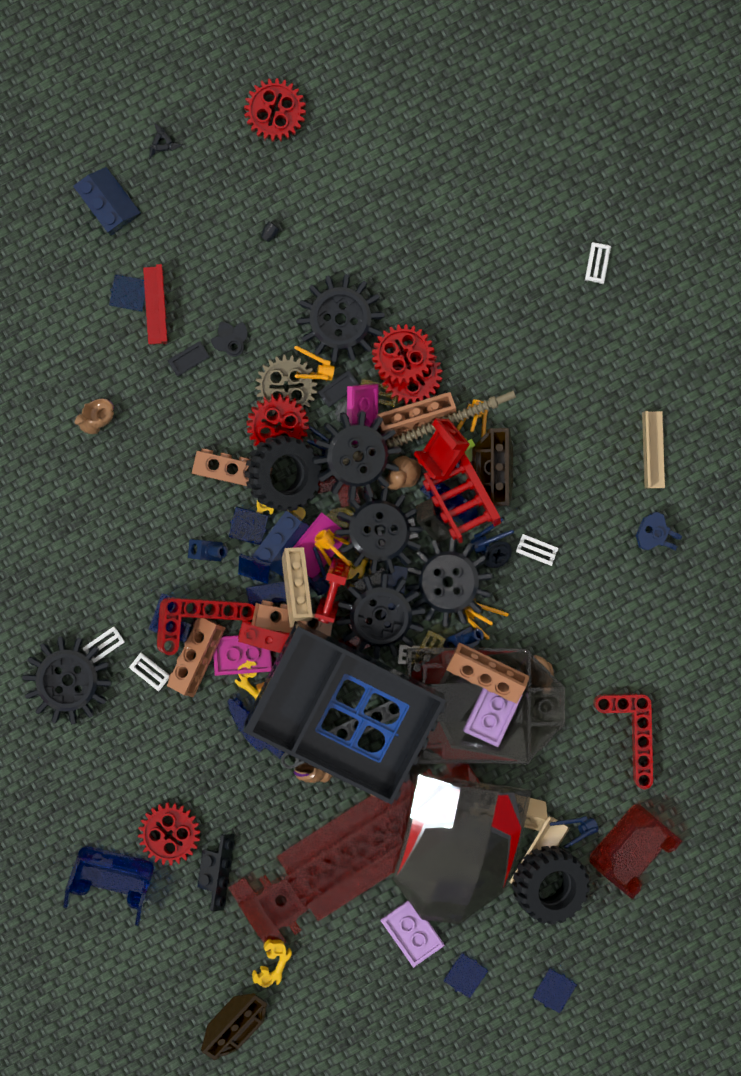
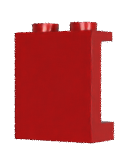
M435 418L432 423L436 429L435 433L424 450L415 451L414 456L432 479H447L470 444L449 419Z

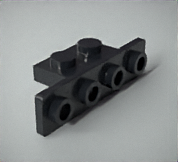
M231 833L221 835L218 852L209 849L202 850L197 888L212 891L211 911L224 910L226 904L229 872L232 865V851L235 845V835Z

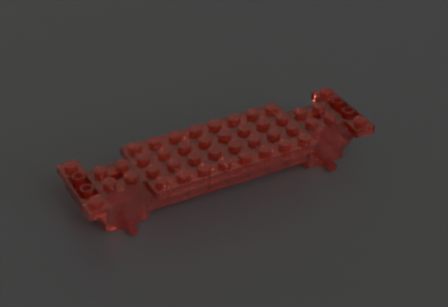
M443 759L448 768L435 777L430 769H427L428 774L426 771L423 774L428 781L418 788H415L409 778L407 783L402 784L400 788L402 790L401 795L397 801H393L392 805L377 797L368 796L277 855L286 873L271 883L266 874L263 875V878L260 877L259 880L264 887L257 892L253 890L246 877L229 886L228 889L263 943L268 939L282 940L286 943L279 929L289 925L294 935L299 933L301 929L296 920L307 909L310 908L316 919L320 921L399 870L410 835L414 813L440 782L460 788L454 822L458 829L465 826L459 815L475 801V787L477 785L482 786L466 759ZM441 827L425 828L406 864L447 839ZM283 895L287 901L284 904H280L276 901V897Z

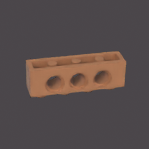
M451 392L377 415L383 418L382 424L379 426L381 433L383 434L386 430L392 428L396 432L393 437L396 438L397 435L402 436V433L407 434V431L412 432V429L417 430V427L422 428L423 424L427 426L428 422L432 424L435 418L443 419V416L447 418L448 414L452 416L453 412L457 413Z
M202 448L201 452H196L192 474L247 486L246 482L249 481V478L245 477V471L248 470L249 466H246V462L251 459L239 457V460L231 459L232 455L225 453L217 456L213 455L212 450ZM218 460L219 468L211 470L209 468L210 461ZM236 464L238 466L236 474H229V465ZM271 468V471H270V479H271V475H272V470H273V468Z
M262 600L261 604L256 603L252 625L274 631L291 632L293 627L290 628L286 604H281L280 607L273 606V602ZM277 611L279 614L276 621H272L270 618L271 613ZM312 613L316 622L312 628L331 636L333 623H322L315 617V613ZM300 621L308 625V621Z
M197 618L193 624L190 636L185 641V647L177 659L174 671L169 676L168 687L183 695L195 696L225 631L224 626L207 618Z
M462 643L458 644L446 669L452 674L460 676L472 684L479 685L489 692L495 693L516 704L523 694L530 677Z

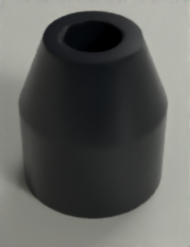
M268 221L262 230L261 237L269 242L281 230Z

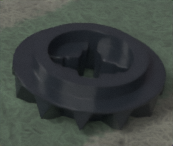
M499 539L498 542L493 541L490 547L486 546L487 551L483 552V555L488 558L485 564L490 568H499L508 562L512 549L506 541Z

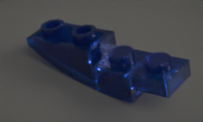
M230 697L227 702L231 715L246 740L259 753L265 747L280 759L285 752L243 732V723L250 711L243 707L244 703L240 699Z

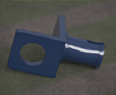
M189 540L188 558L221 561L222 558L227 556V548L223 546L222 542ZM196 544V545H197V552H196V554L194 555V553H193V547H194V545Z
M468 627L453 636L443 639L442 644L445 650H451L449 641L454 644L455 650L459 643L472 648L479 644L484 634L480 629L473 630L472 627Z

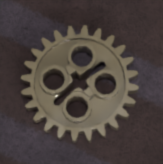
M283 354L282 360L276 356V362L269 359V366L262 365L265 371H258L262 378H256V381L261 383L255 386V389L261 390L257 397L265 396L268 400H271V394L275 391H280L283 394L282 399L289 395V401L294 399L291 393L294 390H299L302 396L296 399V405L301 403V410H304V405L310 407L308 400H315L311 393H317V390L312 388L318 385L317 382L312 381L313 379L302 378L293 380L290 377L292 371H298L300 374H310L313 368L306 369L307 361L301 364V357L295 361L293 355L290 356V359H287L286 355ZM278 372L282 378L279 381H274L271 379V374ZM284 381H288L289 385L298 383L304 384L303 386H289V390H285V387L283 386L275 388L269 387L270 385H284Z

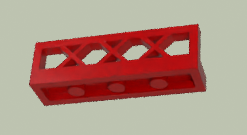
M156 264V267L143 268L149 345L168 344L162 264Z

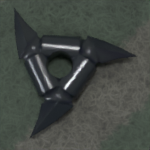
M154 123L157 133L152 145H150L149 160L156 151H172L184 144L173 143L172 139L165 132L166 130ZM161 139L166 140V144L160 145L159 141Z

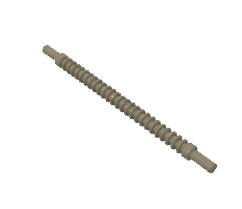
M513 390L496 398L495 396L490 397L488 401L484 400V403L479 402V405L474 404V407L469 406V409L463 408V411L458 410V413L453 412L452 416L448 414V417L443 416V419H449L454 425V422L459 423V420L464 421V418L469 419V416L479 415L481 411L484 413L486 409L489 411L491 407L495 409L499 407V404L516 398L515 392ZM428 422L427 426L423 424L422 428L417 427V430L412 429V432L407 431V434L402 433V436L397 435V438L392 437V440L388 439L386 444L387 447L398 446L399 444L403 446L404 442L408 444L409 440L413 442L414 438L418 440L419 436L423 438L424 434L428 436L429 432L433 434V431L436 429ZM373 448L370 449L369 455H373L375 450ZM359 451L353 454L354 461H360L363 457V453ZM348 458L343 460L344 465L349 463Z

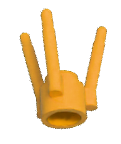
M298 346L294 347V349L323 363L318 365L317 372L300 374L297 371L295 378L332 381L334 366L330 365L331 361L322 359Z
M473 399L472 404H468V407H474V404L479 405V402H484ZM487 409L484 410V413L482 411L479 412V415L474 414L470 431L473 432L477 419L482 418L481 438L486 434ZM464 418V421L461 420L457 426L458 431L461 429L467 418Z
M330 529L327 531L321 530L315 536L314 545L319 548L328 565L330 566L332 561L324 549H331L343 562L350 566L351 563L333 546L335 543L334 539L346 545L350 543L343 538L334 537V533Z
M477 603L484 610L503 616L509 615L507 612ZM471 607L465 610L468 622L475 629L482 630L472 620L475 617L489 625H493L492 621L474 612ZM482 630L484 637L488 640L490 637Z

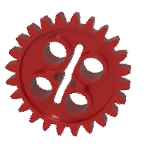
M276 78L275 83L268 79L267 85L261 81V88L255 85L256 92L249 91V95L252 98H246L245 100L249 105L244 106V110L249 111L244 114L245 118H250L247 121V125L253 124L251 131L258 130V137L264 134V140H267L270 136L272 142H274L275 137H278L281 142L284 135L289 139L290 132L296 135L294 128L301 129L299 122H305L301 115H306V111L301 109L306 107L304 102H300L304 99L303 95L297 96L299 89L292 90V83L287 87L286 80L279 84L278 78ZM267 94H272L274 100L267 102L264 100V97ZM281 94L282 97L278 103L279 111L275 112L273 123L269 126L268 124L272 118V109H275L278 95ZM288 100L293 104L290 108H284L282 106L283 102ZM261 112H266L268 114V117L265 120H260L258 118V115ZM282 118L286 120V124L278 126L276 121Z
M398 324L397 330L390 327V333L383 331L384 338L377 337L379 343H374L376 350H372V355L375 356L372 358V361L376 363L374 365L375 370L380 369L378 372L379 376L385 374L384 381L391 378L392 385L399 381V386H401L403 381H406L407 386H409L410 380H413L416 384L417 377L423 380V373L429 374L427 367H433L431 361L435 360L434 355H432L434 348L431 347L432 341H427L428 335L422 336V329L415 332V326L409 330L407 324H405L404 329H401ZM407 340L413 342L410 346H406L403 343ZM396 341H399L403 354L407 356V362L411 367L410 370L407 368L403 356L400 355V349L395 343ZM388 348H394L395 352L389 354L386 352V350ZM413 357L421 358L419 362L411 361ZM400 364L403 368L395 370L394 366Z
M400 345V347H399V349H400V355H402L403 358H404V360H405V359H407V356L403 354V351H402L401 345ZM434 356L435 360L431 361L433 367H427L430 375L424 377L423 380L417 377L415 385L418 387V390L410 391L406 381H403L401 386H399V381L392 385L391 378L382 383V387L388 386L386 394L392 392L391 399L397 396L398 403L403 399L405 400V405H408L409 401H412V403H415L416 400L422 401L424 397L428 399L430 398L429 394L435 396L436 391L433 388L439 389L440 385L437 382H442V377L437 375L443 372L441 369H437L441 365L440 362L435 363L437 356ZM419 357L412 358L415 360V362H419L421 360V358ZM406 364L407 368L410 370V365ZM395 365L394 369L401 370L402 367ZM385 374L380 376V379L384 380Z
M271 394V400L264 396V403L257 401L258 408L251 407L254 414L248 413V418L251 420L246 421V423L251 427L247 428V433H252L249 438L254 440V446L260 442L265 443V439L269 437L275 438L283 433L288 434V437L303 440L301 436H307L305 430L309 429V425L306 424L309 419L305 416L307 414L306 410H301V403L296 405L295 398L289 401V395L282 399L281 394H279L278 398L275 399L274 395ZM270 410L277 412L274 416H268L267 413ZM288 416L295 417L292 422L285 421ZM265 427L270 429V432L266 434L260 432Z
M167 802L165 808L160 803L158 810L154 807L151 808L153 814L148 812L145 814L148 820H141L145 826H139L138 829L143 831V833L139 834L138 837L143 838V841L139 844L146 845L143 852H150L148 858L154 855L155 862L162 859V865L165 864L166 860H169L171 866L174 860L180 864L181 857L186 861L188 859L187 853L193 855L194 852L191 848L197 849L198 845L194 841H200L196 834H199L201 830L195 829L199 822H193L196 815L190 817V809L184 812V805L178 809L176 802L173 807H170L169 802ZM167 815L171 816L174 820L173 824L167 825L164 822V817ZM156 822H159L163 828L158 826ZM180 828L186 829L188 836L181 837L178 834V830ZM170 830H172V836L167 837L166 831L169 832ZM151 831H159L161 838L154 839L151 836ZM175 838L181 841L183 845H179ZM173 843L175 851L169 852L165 847L166 844Z

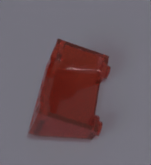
M635 804L590 855L589 861L605 878L633 899L642 887L638 877L662 849L667 853L675 851L682 840L643 806Z

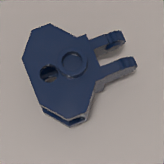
M653 512L644 517L635 535L638 547L644 550H650L658 545L676 551L677 546L675 544L665 541L667 535L677 540L682 538V535L671 531L667 527L664 515L658 512ZM647 526L650 529L648 533L645 530Z

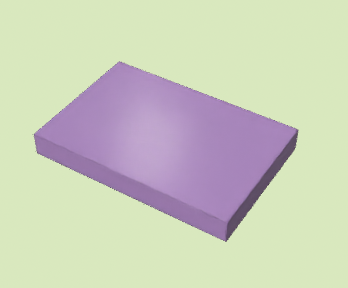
M482 688L463 731L499 747L523 695H521L516 704Z
M412 897L380 919L413 968L445 946Z

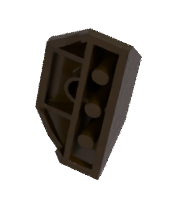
M490 428L472 448V466L493 505L510 506L513 490V445L510 428Z
M254 993L234 996L208 1023L201 1047L202 1053L213 1060H217L221 1056L237 1051L264 1022L267 1002Z

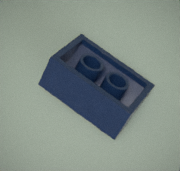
M107 167L87 175L73 186L110 236L141 214Z
M290 510L285 511L252 557L260 560V563L262 561L264 566L268 564L269 567L267 568L284 577L282 566L284 549L293 548L311 525Z

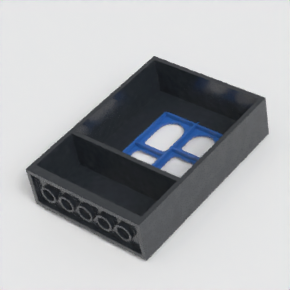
M296 621L243 723V732L392 805L394 800L397 801L402 792L400 788L403 783H407L411 775L409 771L412 765L416 766L420 758L418 754L421 748L424 749L429 741L427 737L430 731L433 732L438 724L436 719L439 714L444 713L447 703H445L446 699L442 692L300 621ZM347 679L365 688L355 708H351L336 700L343 682ZM377 693L398 705L400 715L395 722L384 724L364 714V709L372 694ZM330 708H335L359 721L350 740H344L322 729L321 725ZM367 726L381 731L385 737L384 746L377 752H369L358 746V741Z

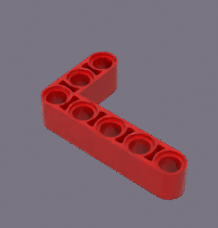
M167 597L160 603L157 648L161 653L173 655L178 651L181 617L249 621L253 619L255 606L237 601ZM173 602L175 607L169 612L168 604ZM189 603H192L193 610L188 613L186 607ZM210 604L212 607L211 612L206 614L205 607ZM229 605L230 612L225 615L224 608ZM247 606L248 613L243 616L242 610ZM172 621L173 627L170 631H167L166 624ZM167 641L171 642V648L169 650H165L164 645Z
M601 694L596 696L593 704L595 709L601 713H632L633 780L641 789L650 788L653 784L651 700L644 694ZM625 698L627 705L624 708H619L618 701ZM640 698L646 700L643 708H638L637 701ZM601 699H606L608 702L607 707L604 709H600L598 706ZM641 717L646 718V724L643 727L637 725V721ZM645 736L647 743L644 746H639L638 739ZM641 756L647 757V762L644 765H639L638 759ZM642 775H647L648 777L645 784H639V778Z

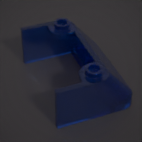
M85 846L79 850L68 880L63 908L68 907L72 894L85 895L89 892L91 886L127 894L128 906L137 910L135 925L139 926L154 866L147 860Z

